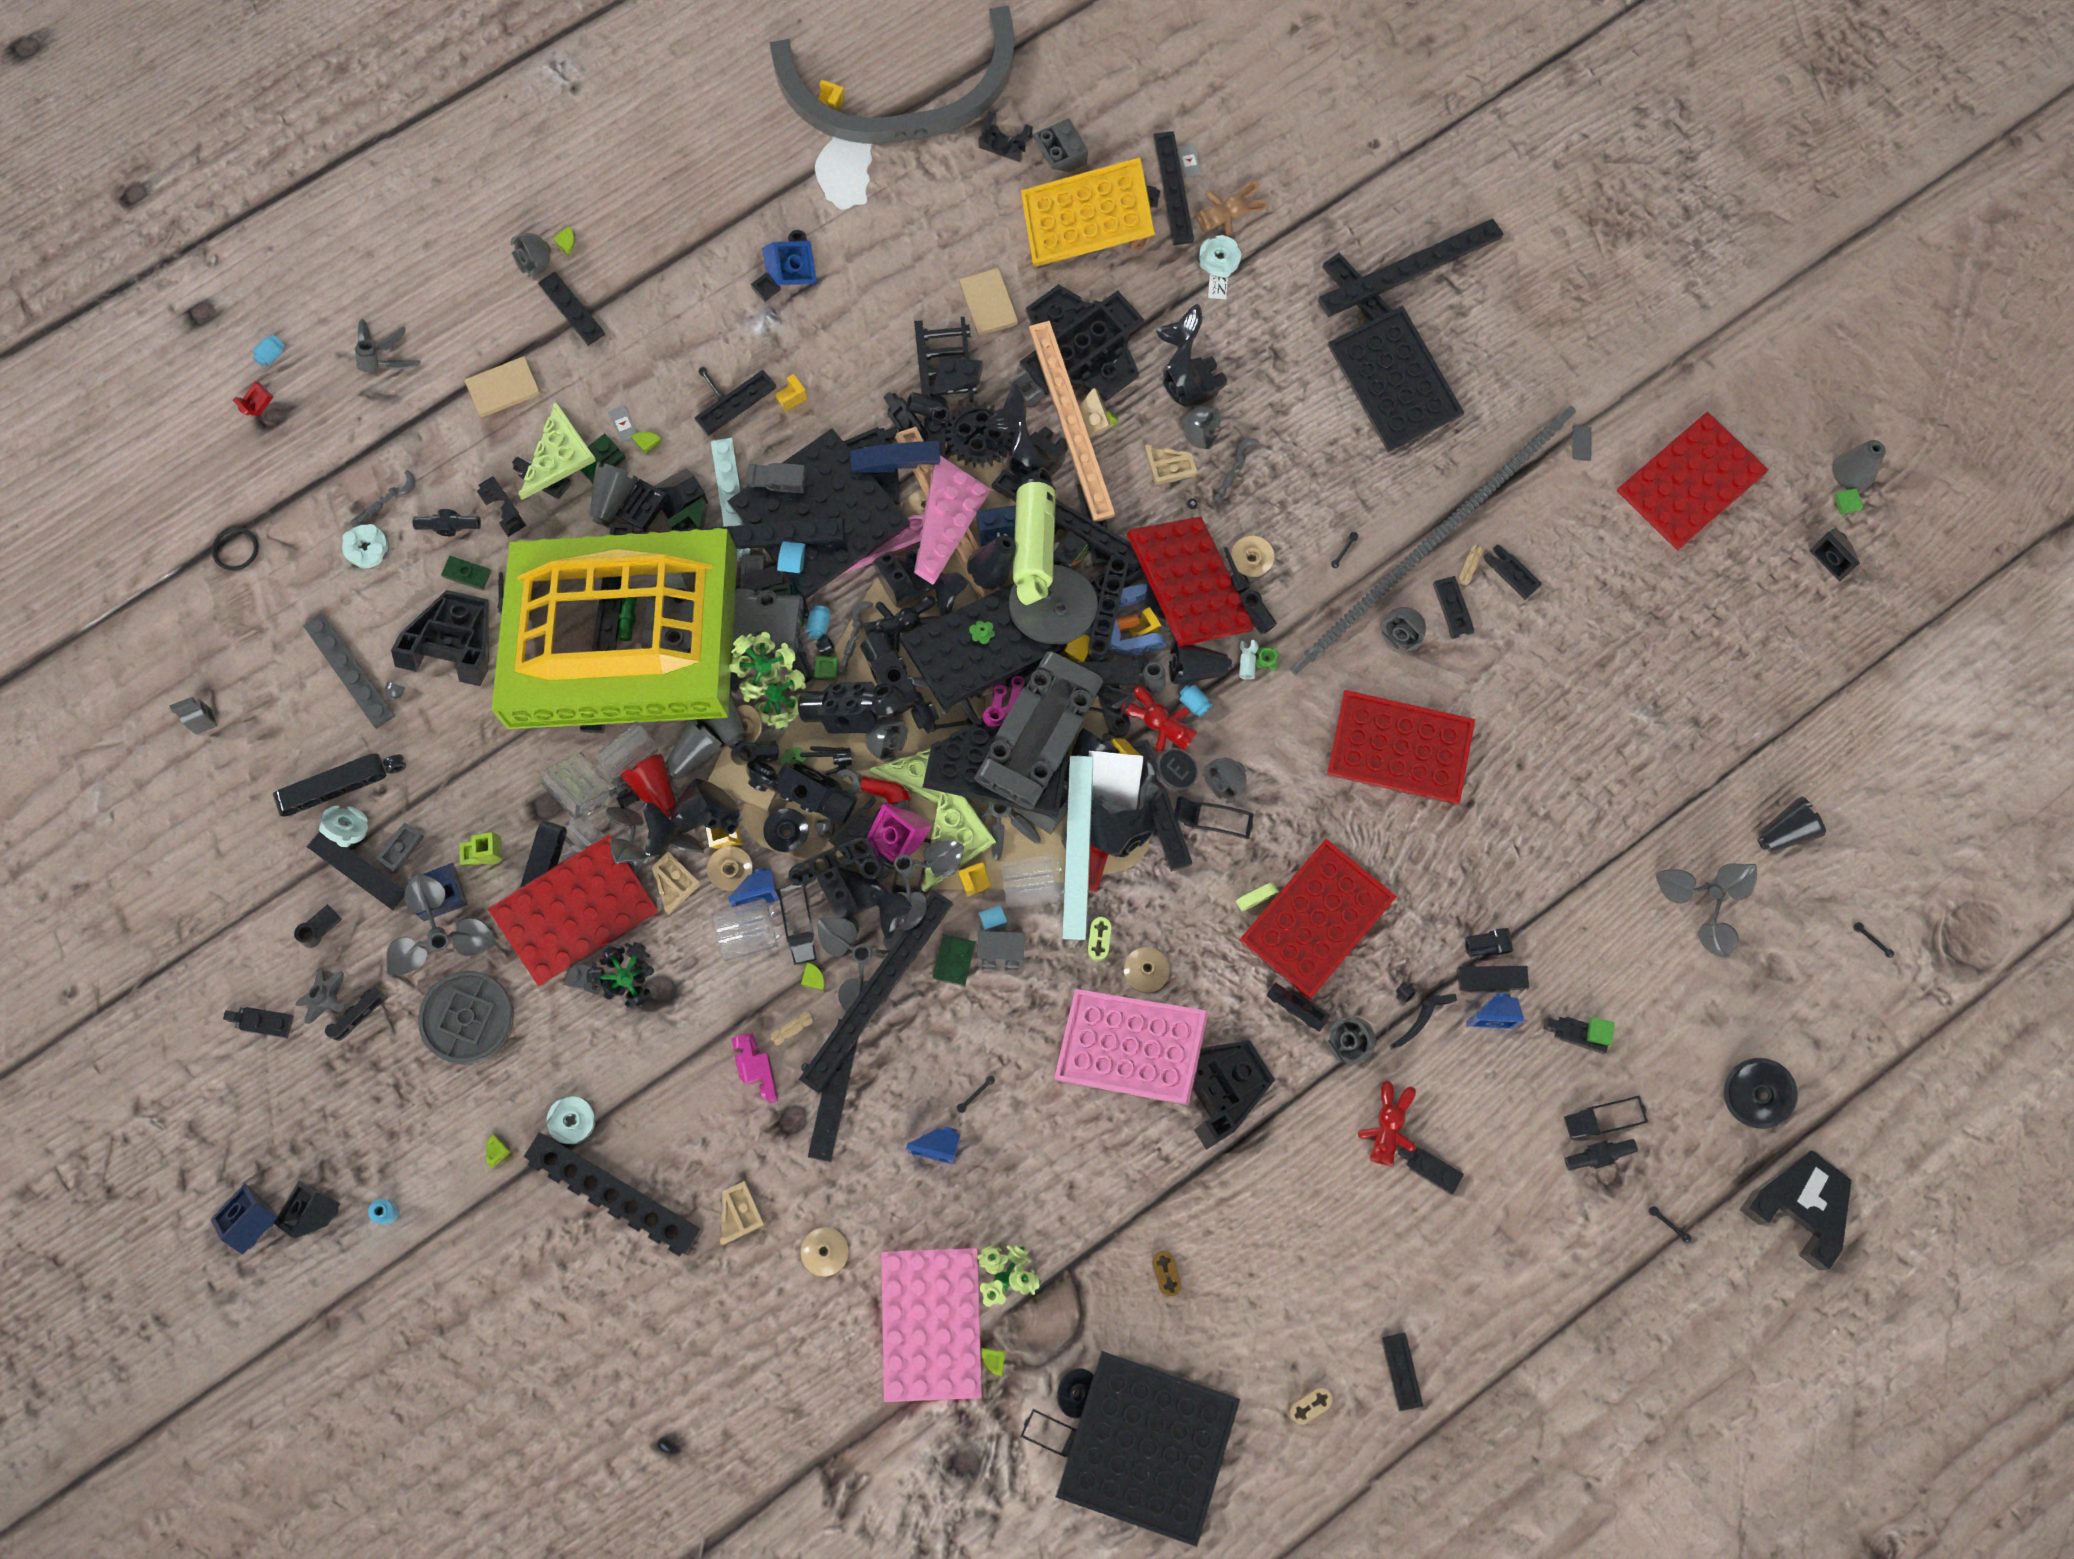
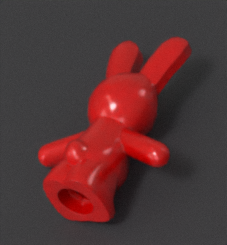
M1136 686L1133 691L1134 695L1146 709L1129 703V708L1124 714L1143 720L1149 728L1159 730L1156 750L1158 752L1164 750L1167 738L1175 743L1180 750L1185 751L1197 734V731L1179 721L1189 715V708L1184 707L1169 716L1167 709L1163 705L1155 703L1144 687ZM1124 703L1121 706V711L1123 710L1126 703Z
M1390 1081L1382 1083V1108L1378 1115L1380 1127L1363 1129L1358 1132V1137L1361 1139L1376 1137L1369 1157L1371 1162L1393 1167L1397 1143L1408 1151L1415 1150L1416 1145L1399 1133L1405 1124V1112L1416 1096L1414 1087L1410 1086L1404 1089L1397 1105H1393L1394 1087Z

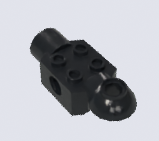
M881 632L870 636L861 643L860 649L867 660L876 684L888 682L902 689L906 695L903 705L895 712H892V715H899L910 710L919 729L924 728L926 733L929 734L935 725V721L939 720V715L931 701L926 703L921 692L916 691L917 686L913 685L911 680L913 677L911 675L908 676L906 664L903 658L899 657L888 633Z
M834 682L824 691L802 692L798 700V712L801 720L805 723L822 722L828 734L869 733L875 727L877 716L890 714L898 710L903 705L906 695L902 689L888 682H883L874 686L873 682Z
M792 759L790 763H784L778 774H776V770L773 767L762 762H757L756 764L747 763L746 766L749 777L748 784L754 789L766 792L767 788L781 794L780 797L782 799L800 804V808L804 811L819 813L842 826L850 817L858 800L857 797L844 791L837 780L799 760Z

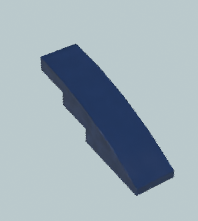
M939 441L894 443L850 451L851 472H895V469H917L918 465H939Z

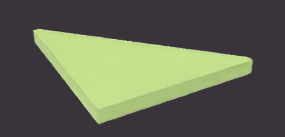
M557 402L552 406V413L546 421L541 441L538 442L534 452V459L525 475L524 485L518 493L521 500L596 461Z
M930 748L908 757L890 761L878 767H872L869 771L879 778L899 782L906 786L910 792L938 804L940 791L922 788Z
M940 792L931 844L939 841L962 843L964 851L959 866L961 868L994 845L996 841L965 797ZM931 867L926 868L922 890L925 893L946 877L936 876L932 873Z

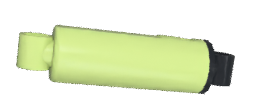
M1043 467L1024 475L1021 480L1022 483L1017 487L1014 541L1016 549L1014 553L1013 580L1017 585L1018 598L1025 605L1046 598L1048 596V587L1053 582L1056 489L1052 484L1049 472Z

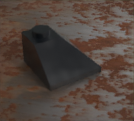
M687 468L654 486L669 496L662 507V511L667 519H670L701 497L708 504L704 490Z
M1836 527L1827 532L1809 550L1839 582L1860 564L1851 542Z
M299 1180L274 1224L295 1239L328 1226L330 1221L336 1217L341 1203Z

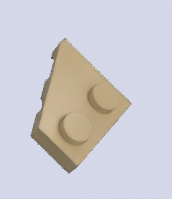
M1094 388L1079 405L1089 438L1112 427L1100 394Z
M1145 445L1144 450L1155 486L1197 476L1192 453L1176 452L1168 448L1164 450L1152 448V445Z
M669 851L652 866L657 887L664 904V910L668 915L701 885Z
M745 1181L723 1191L720 1237L722 1246L765 1225Z

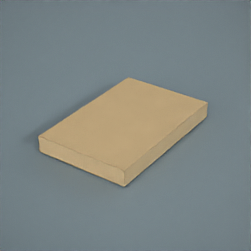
M999 268L959 279V284L978 336L1018 325V320Z
M524 356L464 379L480 418L541 395Z
M726 746L722 750L708 782L723 789L732 798L769 811L777 793L767 788L766 792L751 787L748 784L747 764H735L731 759L732 748ZM740 752L741 756L746 759L747 754ZM762 762L773 767L776 770V774L779 773L781 767L768 762Z

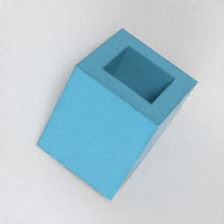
M783 541L780 548L777 570L800 573L804 565L805 544Z
M1000 905L978 912L984 931L996 932L1007 928V920Z

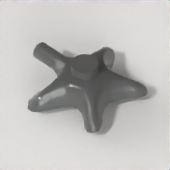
M320 969L309 992L296 1001V1006L308 1005V1011L304 1020L306 1024L314 1022L327 1008H332L337 1012L343 1010L344 1005L337 1000L336 996L344 979L342 971L326 980L323 970Z

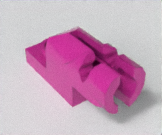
M752 1033L732 1037L734 1051H742L735 1056L739 1078L746 1085L763 1082L760 1085L762 1099L766 1098L769 1104L779 1102L769 1055L767 1053L758 1055L760 1050Z

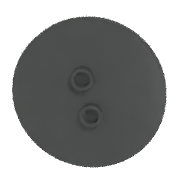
M1053 565V582L1048 587V596L1046 598L1025 605L1018 598L1017 585L1015 583L1009 597L1010 615L1018 629L1031 639L1047 644H1064L1082 637L1092 627L1098 608L1097 596L1090 582L1077 571L1059 565Z
M476 971L456 972L439 980L425 995L418 1015L420 1035L428 1049L447 1062L463 1065L478 1063L495 1054L508 1039L514 1020L513 1004L506 989L491 976Z

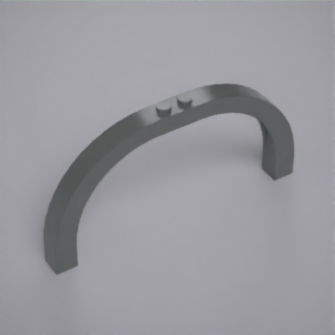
M1009 6L990 8L989 22L994 41V53L986 74L977 86L967 95L947 106L928 111L881 118L856 117L826 106L813 96L801 81L795 68L790 39L770 42V48L780 90L788 104L805 122L829 136L849 142L863 144L901 143L906 140L924 139L957 130L977 119L993 105L1004 90L1012 71L1014 29Z

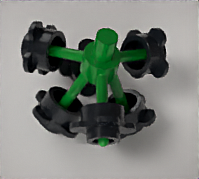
M634 942L633 945L626 943L625 946L628 947L626 955L631 959L627 968H622L621 964L624 961L622 954L625 953V948L623 946L618 948L610 945L606 946L599 962L601 965L606 964L610 968L616 967V974H605L604 968L597 967V964L593 962L592 969L587 971V983L592 985V990H596L597 986L603 987L604 998L607 1000H611L616 995H624L626 991L624 986H627L629 990L626 993V1007H642L651 992L649 989L644 990L641 986L633 987L631 983L635 980L637 983L642 984L648 975L651 976L654 973L653 967L645 962V957L650 958L651 956L646 952L647 948L642 943Z

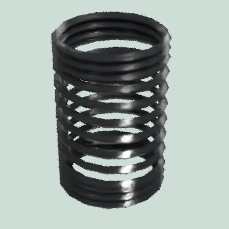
M633 790L616 797L621 808L629 806L634 801L636 803V800L637 802L640 801L639 796Z

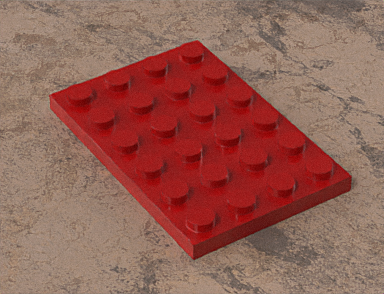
M1707 411L1617 489V492L1678 551L1763 477L1769 469Z
M1202 517L1134 528L1128 531L1129 541L1179 647L1246 633L1254 629L1255 626L1241 604L1239 593L1235 591L1231 584L1229 572Z
M1344 690L1327 775L1459 805L1475 719Z
M609 834L487 909L538 986L658 912L628 863H615L610 849L612 838Z
M1325 839L1239 941L1311 1000L1397 896L1329 840Z

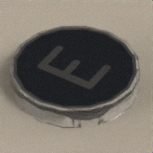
M1167 749L1158 756L1155 762L1157 779L1170 791H1186L1195 784L1198 778L1196 761L1189 753L1182 749Z

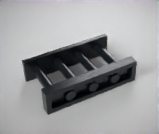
M965 316L960 317L961 327L928 330V328H923V320L914 321L921 393L923 395L934 397V385L929 386V379L936 377L938 368L927 366V360H931L934 357L964 355V359H969L967 337H971L970 324H965ZM962 336L963 346L937 349L925 347V341H929L932 338ZM977 385L964 387L957 392L951 390L941 395L968 393L969 403H974L973 395L977 394Z

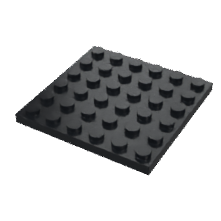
M833 428L782 462L783 464L805 466L806 481L804 493L778 492L768 490L766 487L747 486L727 500L728 505L745 525L840 517L845 520V541L805 544L803 570L800 573L782 571L804 599L813 595L910 526V521L869 472H851V450ZM781 546L763 547L778 565Z
M1101 1351L1055 1497L1197 1547L1241 1399Z

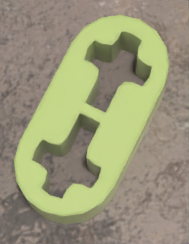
M1271 882L1242 896L1236 903L1241 912L1274 897L1279 891L1274 882Z
M1104 917L1094 919L1090 928L1088 955L1096 962L1105 960L1109 952L1111 923ZM1099 923H1104L1103 926L1107 928V930L1103 931L1102 937H1098V929H1094V927L1099 926ZM1097 941L1101 942V949L1105 950V953L1102 952L1100 956H1095L1096 953L1092 951V949L1096 948Z

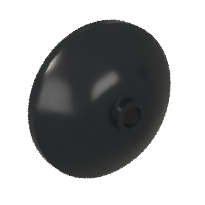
M1752 1058L1741 1062L1729 1073L1724 1085V1099L1728 1110L1739 1122L1752 1128L1768 1129L1782 1124L1792 1115L1798 1101V1089L1792 1074L1780 1063L1767 1058ZM1761 1092H1767L1768 1096L1766 1099L1760 1098Z

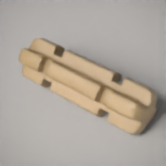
M1478 545L1472 546L1458 578L1460 584L1469 585L1480 560L1479 558L1483 553L1482 547Z
M808 1011L800 1015L799 1019L795 1018L781 1027L780 1031L776 1030L773 1032L770 1038L775 1045H779L784 1042L785 1038L789 1039L803 1030L804 1026L807 1027L812 1024L814 1020Z

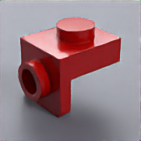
M254 382L243 398L234 397L233 402L244 415L260 416L274 396L261 383Z

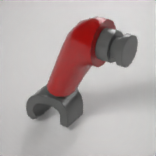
M850 769L840 770L836 774L842 779L848 776L853 778V787L849 790H844L851 795L858 793L861 789L862 792L885 798L888 804L905 810L909 808L908 801L912 800L911 793L906 786L899 782L867 776L861 777L857 772Z

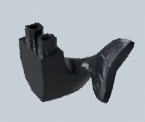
M1198 304L1192 306L1179 322L1164 325L1156 330L1159 338L1163 341L1178 346L1177 351L1164 369L1163 386L1172 400L1183 406L1199 405L1211 400L1218 395L1220 389L1227 385L1228 381L1222 372L1215 376L1212 375L1211 372L1217 369V363L1212 356L1203 360L1201 357L1191 359L1192 344L1203 319L1202 310Z
M1014 384L1008 393L1003 409L992 415L984 425L993 431H1013L1014 435L1009 455L1011 473L1022 479L1024 475L1043 467L1052 477L1065 461L1066 453L1069 449L1066 439L1060 437L1056 444L1052 443L1050 440L1053 437V432L1046 426L1038 433L1035 431L1033 434H1029L1026 425V397L1021 388Z
M892 551L883 554L874 561V568L879 581L895 607L909 603L935 589L937 607L942 617L952 612L955 597L968 585V581L957 572L949 574L941 572L932 585L914 573L915 567L910 566L908 560L895 556Z
M1151 759L1145 761L1142 769L1140 807L1138 810L1123 808L1115 801L1108 802L1102 795L1093 798L1092 808L1096 813L1094 814L1091 811L1090 843L1095 848L1113 857H1126L1138 845L1141 847L1155 832V821L1150 802L1157 800L1165 788L1156 780L1155 769Z
M697 778L691 781L680 796L670 820L655 804L647 801L644 802L642 808L649 830L645 854L647 857L659 856L667 850L675 837L703 825L710 829L722 828L725 833L732 835L738 827L737 819L740 816L738 806L723 789L711 782Z
M834 866L816 876L837 918L850 917L877 905L880 911L881 929L886 939L892 938L899 917L912 909L911 903L903 894L889 893L880 882L875 879H867L861 873L843 868L838 869Z

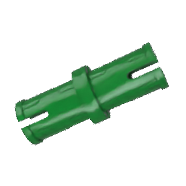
M636 597L622 598L617 639L620 641H632L633 623L636 622V616H634Z

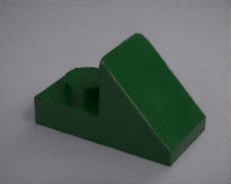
M701 497L668 519L666 522L669 530H685L692 524L696 529L704 528L707 515L705 500Z

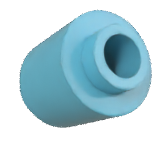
M271 334L269 337H265L252 350L254 354L253 359L261 366H270L283 353L282 349L285 345Z
M815 605L809 611L805 632L809 638L818 640L819 638L826 637L831 618L828 608Z
M1195 684L1193 686L1187 685L1179 693L1181 695L1179 700L1194 715L1197 714L1199 717L1203 716L1212 706L1209 702L1210 699Z
M378 1199L370 1205L368 1215L375 1223L390 1225L397 1220L399 1208L392 1201Z

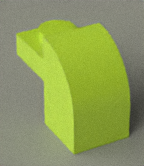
M490 832L472 835L471 841L459 843L460 865L467 867L479 864L494 865L502 861L501 836Z

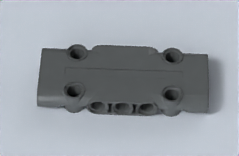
M677 588V590L688 592L685 588ZM735 589L732 650L735 648L733 643L736 641V637L741 635L747 637L750 633L756 637L762 632H767L770 634L771 641L775 643V648L768 654H765V657H769L776 650L781 649L782 643H786L788 648H791L796 655L803 614L802 595H777L769 590L758 594L750 589ZM647 596L641 634L642 649L652 648L656 596ZM664 596L663 618L693 623L694 602L692 600ZM662 626L660 648L684 653L687 650L688 653H691L692 632ZM680 639L678 642L673 643L674 640ZM745 652L742 656L748 657L749 654Z
M1046 652L1036 671L1032 674L1028 685L1022 689L995 737V742L991 745L990 751L974 777L976 782L1024 808L1033 809L1044 788L1048 785L1053 772H1056L1076 737L1084 721V716L1087 714L1089 707L1103 684V679L1096 673L1054 652ZM1035 682H1041L1044 685L1040 686L1037 685ZM1076 702H1080L1084 706H1078ZM999 752L1002 753L1004 756L998 757L994 753ZM1041 773L1044 775V778H1039L1035 774Z

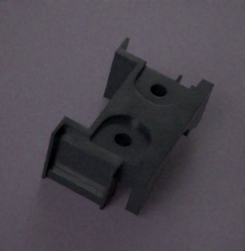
M989 111L988 117L983 127H981L979 148L1021 162L1022 151L1026 152L1028 138L1033 139V126L1025 124L1021 135L1017 133L1015 137L1007 136L996 126V113Z
M494 476L478 485L480 489L477 490V493L486 506L493 501H505L501 507L502 521L499 524L508 537L527 526Z

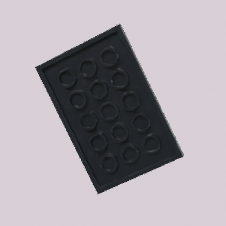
M1404 306L1328 342L1327 346L1387 452L1463 416L1464 411Z
M1014 583L900 636V643L943 710L1039 664L1046 652L1050 651L1060 654V648L1057 644H1047L1031 639L1022 633L1013 622L1009 611V597ZM977 621L993 624L995 636L990 638L987 644H982L980 641L972 639L969 628L972 625H976Z

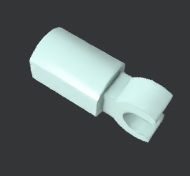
M1251 640L1249 648H1247L1248 644L1245 641L1240 643V649L1243 653L1240 657L1239 677L1245 680L1255 678V653L1259 647L1258 642L1255 640Z

